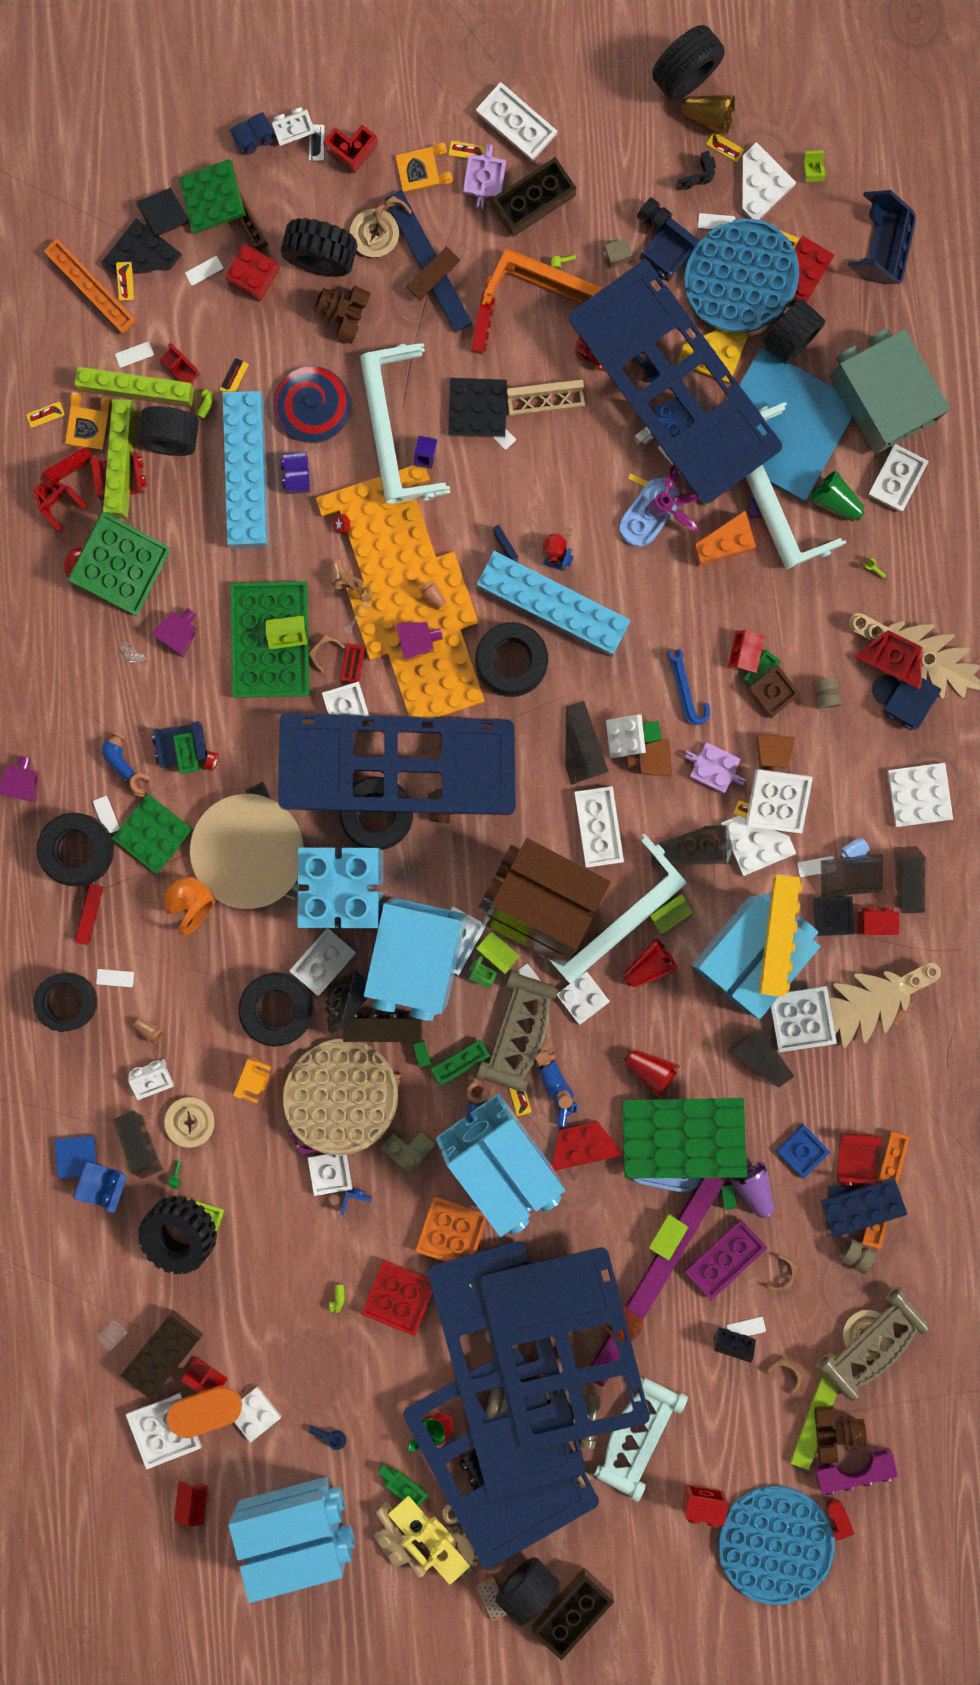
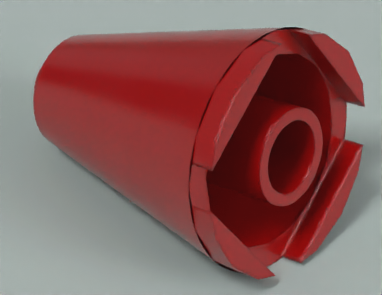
M658 938L653 940L624 971L625 976L623 979L629 987L632 985L636 988L678 971L674 958L670 952L664 949L665 945Z
M636 1049L633 1052L629 1051L624 1059L626 1061L625 1066L658 1098L663 1096L660 1092L664 1089L667 1091L677 1074L675 1069L680 1068L676 1063Z

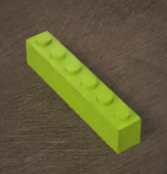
M77 367L75 386L80 392L192 408L195 390L192 384L187 382Z
M112 399L103 511L115 518L128 519L133 463L132 452L134 451L137 406L132 400Z

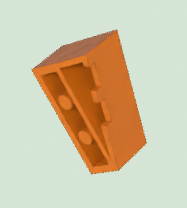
M746 511L695 544L693 550L698 567L749 553L756 548Z

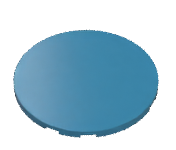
M736 219L733 222L719 225L707 233L689 256L684 277L686 294L691 307L699 318L717 330L729 333H746L763 328L776 320L787 309L795 295L799 282V263L795 249L788 237L777 227L765 221Z
M764 1486L751 1490L741 1496L728 1509L725 1525L720 1526L718 1533V1555L727 1578L743 1595L763 1604L784 1605L807 1597L825 1580L834 1558V1535L825 1513L808 1495L787 1486Z

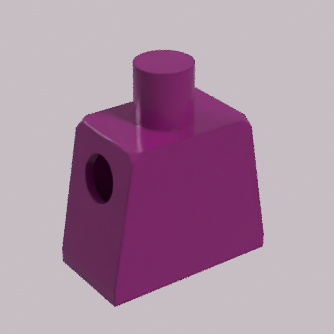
M188 608L181 617L172 612L151 634L184 657L197 632V629L190 624L197 614Z
M427 622L396 624L405 662L434 651L432 642L443 639L441 628L429 631Z
M20 756L18 767L7 766L0 782V795L36 803L38 772L29 770L31 758Z

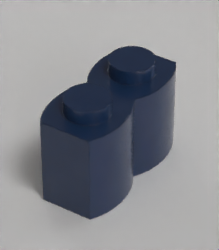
M263 112L230 129L242 155L254 153L258 146L269 145L275 138V134Z

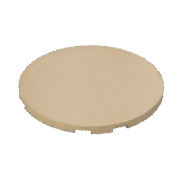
M239 794L218 801L201 816L192 834L190 858L195 876L210 889L216 900L235 908L254 909L276 902L292 889L298 880V848L305 847L301 829L288 810L281 809L278 802L261 795Z
M343 1039L325 1041L306 1051L297 1060L291 1072H289L283 1091L285 1117L294 1134L310 1148L329 1155L353 1154L374 1144L389 1128L398 1104L397 1081L386 1059L377 1050L363 1042H343Z

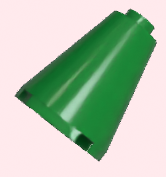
M832 471L823 479L824 483L821 487L817 486L811 496V501L852 522L860 520L865 513L863 511L864 505L841 475L836 471Z

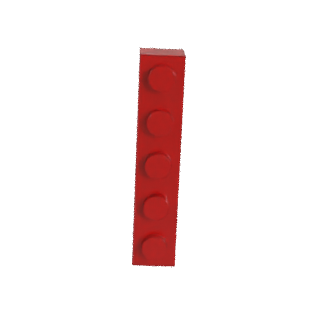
M482 291L471 348L472 353L482 355L487 348L485 341L489 338V332H487L488 328L491 327V321L489 320L490 316H493L494 309H492V305H495L496 300L493 296L489 305L486 303L483 305L484 291Z
M83 447L45 470L40 480L49 488L90 463L93 455Z
M90 884L87 887L86 893L88 894L83 902L85 906L81 910L80 916L82 917L81 921L78 922L77 927L79 929L74 938L77 943L90 944L104 889L103 886Z

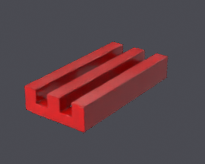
M346 644L340 681L348 683L360 682L365 646ZM350 648H354L349 677L345 678ZM359 649L361 650L359 657L356 679H352L357 651Z

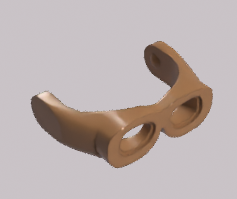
M395 196L388 199L384 205L379 206L373 212L380 229L384 233L387 232V229L381 222L380 217L386 208L400 206L409 215L412 213L407 204Z
M348 573L340 575L339 579L341 581L347 582L354 590L360 593V600L362 602L372 599L373 592L369 588L364 587L363 581L360 578ZM356 581L360 584L359 588L355 586Z
M327 634L309 653L313 664L322 673L325 670L317 664L315 658L319 646L326 642H335L340 648H346L339 640Z
M777 1254L776 1257L790 1264L791 1278L783 1286L775 1287L771 1284H766V1287L775 1291L790 1292L798 1265L788 1257Z
M782 1357L771 1363L765 1370V1373L769 1374L777 1366L791 1368L797 1376L796 1384L789 1392V1394L793 1395L798 1390L805 1376L790 1361Z

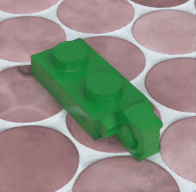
M384 1463L379 1468L378 1473L384 1477L383 1482L386 1484V1487L402 1500L409 1495L419 1507L428 1496L424 1489L395 1467L391 1469Z

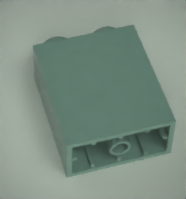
M889 329L882 330L868 340L871 347L861 353L856 346L845 350L836 357L839 366L830 375L874 455L939 421L951 409L906 329L893 336Z

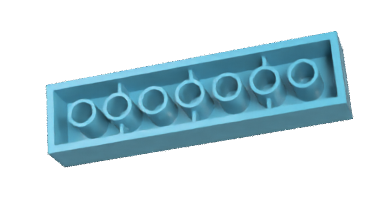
M261 391L223 392L227 545L230 549L268 548L264 397Z
M496 551L491 555L477 583V589L613 657L631 621Z

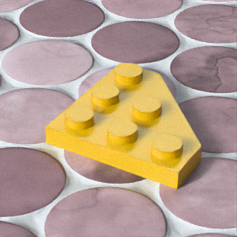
M716 330L704 335L733 377L749 332L729 333ZM688 343L683 345L677 364L693 353V349ZM703 364L693 370L713 378ZM726 376L721 379L724 383L730 384Z

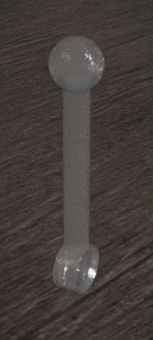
M369 601L363 603L362 609L350 625L344 627L345 633L352 632V627L360 618V615L363 614L366 608L371 606Z

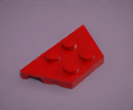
M887 630L880 635L879 639L872 641L866 649L854 656L918 689L921 688L923 647Z
M594 1121L559 1130L551 1165L554 1171L623 1156V1152L599 1122Z

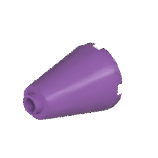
M760 1161L756 1162L757 1165L755 1166L749 1163L747 1164V1177L729 1179L755 1215L767 1218L774 1211L767 1167L764 1162Z

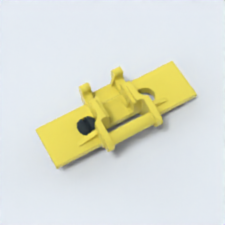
M409 1495L388 1513L390 1518L407 1536L402 1541L401 1546L413 1555L422 1566L421 1569L424 1572L433 1566L450 1585L470 1567L469 1563L451 1544L454 1541L453 1536L435 1516L431 1519L426 1516ZM413 1540L422 1541L429 1549L430 1556L428 1560L414 1546ZM445 1550L448 1553L447 1557L439 1559L437 1555Z

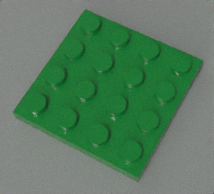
M101 511L67 580L138 616L171 548Z

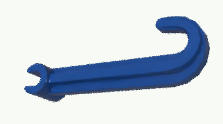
M680 648L676 650L677 658H675L671 650L667 654V659L671 662L684 717L690 724L701 725L709 719V703L704 704V716L699 718L695 712L682 660L683 651Z

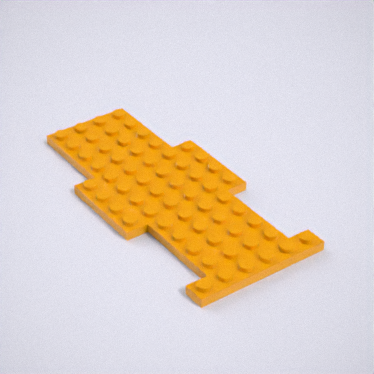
M413 465L398 470L402 488H411L430 482L427 469L424 467ZM381 476L317 497L316 501L322 517L341 512V514L347 515L350 520V529L347 533L364 581V587L369 588L373 592V597L370 601L362 602L358 591L354 590L351 586L346 587L370 661L389 655L409 717L440 718L484 703L485 701L461 630L478 625L479 623L455 552L439 557L435 556L417 500L387 504L385 502ZM430 580L437 584L447 601L439 609L421 596L420 589ZM359 583L355 584L356 588L360 587ZM427 622L429 631L441 628L443 639L432 642L434 651L405 662L396 624Z

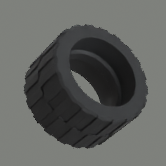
M801 299L770 329L763 340V344L784 364H788L819 333L825 325V319L804 299Z
M146 407L141 411L137 443L146 450L163 455H191L195 452L199 420L189 412L172 407Z
M61 973L48 977L39 985L33 999L34 1012H36L38 1020L45 1027L58 1032H68L86 1025L95 1015L98 1001L96 990L91 982L76 973ZM61 984L73 985L82 996L83 1005L81 1012L71 1020L58 1019L50 1009V994L55 987Z
M537 1557L530 1558L508 1577L496 1595V1603L518 1626H523L533 1620L551 1601L558 1590L559 1580Z

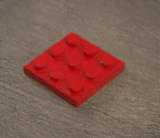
M383 1259L361 1315L415 1337L433 1293L429 1277Z

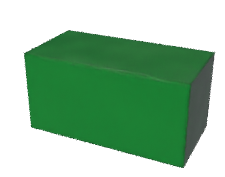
M425 1040L413 1043L419 1067L430 1065L431 1060Z
M732 1183L723 1184L721 1188L723 1209H736L734 1186Z

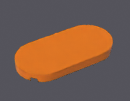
M217 1386L176 1401L168 1411L167 1424L175 1435L182 1438H192L235 1422L242 1410V1399L234 1389L231 1390L226 1386Z

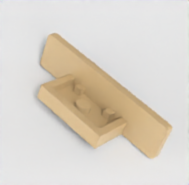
M386 1502L376 1512L385 1528L377 1531L373 1536L394 1568L409 1562L416 1575L420 1578L426 1571L424 1572L421 1569L422 1566L413 1555L401 1546L402 1541L407 1536L388 1515L393 1508L389 1502ZM413 1540L412 1543L420 1551L415 1541Z

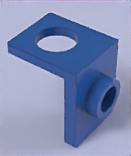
M568 548L564 560H560V563L552 564L547 559H544L543 564L565 571L566 566L570 567L574 557L570 555L572 549Z
M361 1189L347 1190L340 1215L345 1213L348 1197L371 1202L372 1196L365 1194L366 1191Z

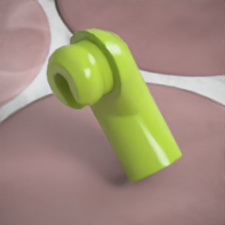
M335 1285V1302L329 1303V1311L338 1313L341 1311L345 1301L344 1285Z

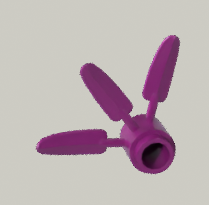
M673 464L664 484L666 490L650 501L649 512L654 517H661L669 511L677 521L694 533H697L698 527L685 513L680 510L675 512L671 509L673 504L680 506L698 500L697 495L694 493L674 496V500L668 494L669 490L674 489L678 476V469Z

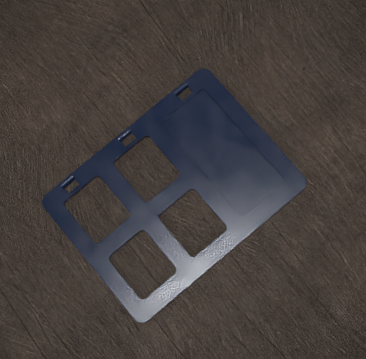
M598 1247L488 1273L481 1278L480 1285L520 1446L524 1450H534L644 1425L649 1421L650 1413L610 1255L606 1248ZM608 1269L611 1281L604 1282L602 1271ZM610 1324L620 1358L611 1362L577 1368L569 1333ZM623 1329L626 1341L619 1342L617 1331ZM553 1337L556 1342L563 1370L562 1373L524 1382L521 1381L512 1347ZM624 1376L633 1410L624 1414L591 1420L588 1415L582 1385L612 1377ZM566 1389L576 1423L567 1427L534 1433L525 1398ZM638 1389L641 1401L634 1402L632 1391Z
M512 1348L516 1366L526 1363L520 1351ZM495 1358L470 1371V1377L477 1378L496 1372L498 1367ZM532 1376V1377H529L528 1379H525L524 1381L533 1380L534 1377H533V1376ZM457 1380L450 1382L408 1406L403 1412V1417L484 1568H493L596 1508L599 1504V1498L585 1472L497 1500L489 1498L485 1484L465 1495L461 1494L446 1464L448 1461L475 1447L471 1431L443 1447L437 1448L421 1419L422 1415L456 1396L461 1397ZM543 1394L526 1397L525 1399L527 1410L548 1404ZM476 1397L480 1416L483 1422L486 1423L489 1421H493L499 1418L506 1417L510 1414L509 1409H507L506 1411L490 1419L485 1414L479 1400ZM567 1442L569 1452H573L569 1442ZM580 1476L586 1484L581 1489L575 1480Z

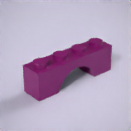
M889 1448L870 1452L867 1464L861 1470L853 1473L841 1471L834 1463L814 1466L818 1487L822 1495H834L837 1491L843 1489L851 1491L856 1486H871L874 1482L881 1480L882 1482H888L893 1480L894 1477H898L893 1453Z

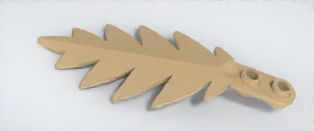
M856 613L850 618L849 626L851 630L871 641L879 639L880 635L889 630L922 646V678L926 680L928 673L931 683L942 689L939 693L940 698L945 697L947 680L961 697H965L967 687L980 690V680L974 676L980 669V665L957 663L970 651V648L957 647L939 651L955 637L954 634H942L922 639L934 628V624H922L900 630L905 625L903 621L886 627L861 613ZM860 619V625L856 626V621ZM873 628H876L875 634L871 633Z
M927 963L902 977L884 971L883 974L888 980L872 975L854 974V977L867 990L847 984L834 983L833 986L848 1000L829 997L835 1035L839 1030L842 1047L846 1048L852 1040L859 1021L863 1043H867L874 1031L879 1013L883 1032L886 1033L896 1017L900 1002L902 1010L906 1011L910 1002V994L937 981L941 976L940 967L935 963ZM930 969L934 970L933 976L929 975ZM913 978L918 980L916 985L912 983Z

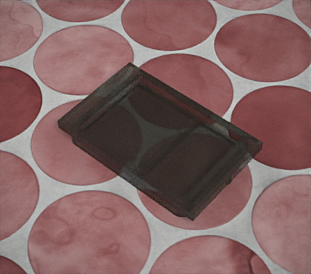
M883 855L821 860V895L834 897L873 893L883 890Z

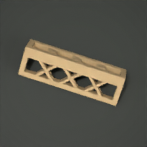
M583 379L508 388L509 415L514 416L585 407ZM571 393H579L580 402L572 403L567 398ZM557 395L563 400L559 405H553L549 402V399ZM533 398H540L543 404L535 408L530 402ZM520 400L525 405L521 410H513L512 401Z

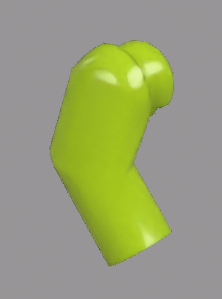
M208 389L202 391L201 398L204 401L197 411V414L203 418L208 414L214 400V393Z

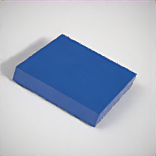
M804 1124L775 1150L803 1179L830 1153Z
M95 1136L55 1139L58 1178L79 1177L85 1162L97 1164Z

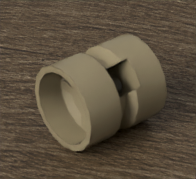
M838 678L813 682L814 691L819 694L816 698L817 709L842 705L841 696L836 693L840 689Z
M851 1238L842 1249L839 1260L848 1266L854 1265L855 1270L866 1274L875 1260L876 1252L868 1247L862 1248L861 1243Z

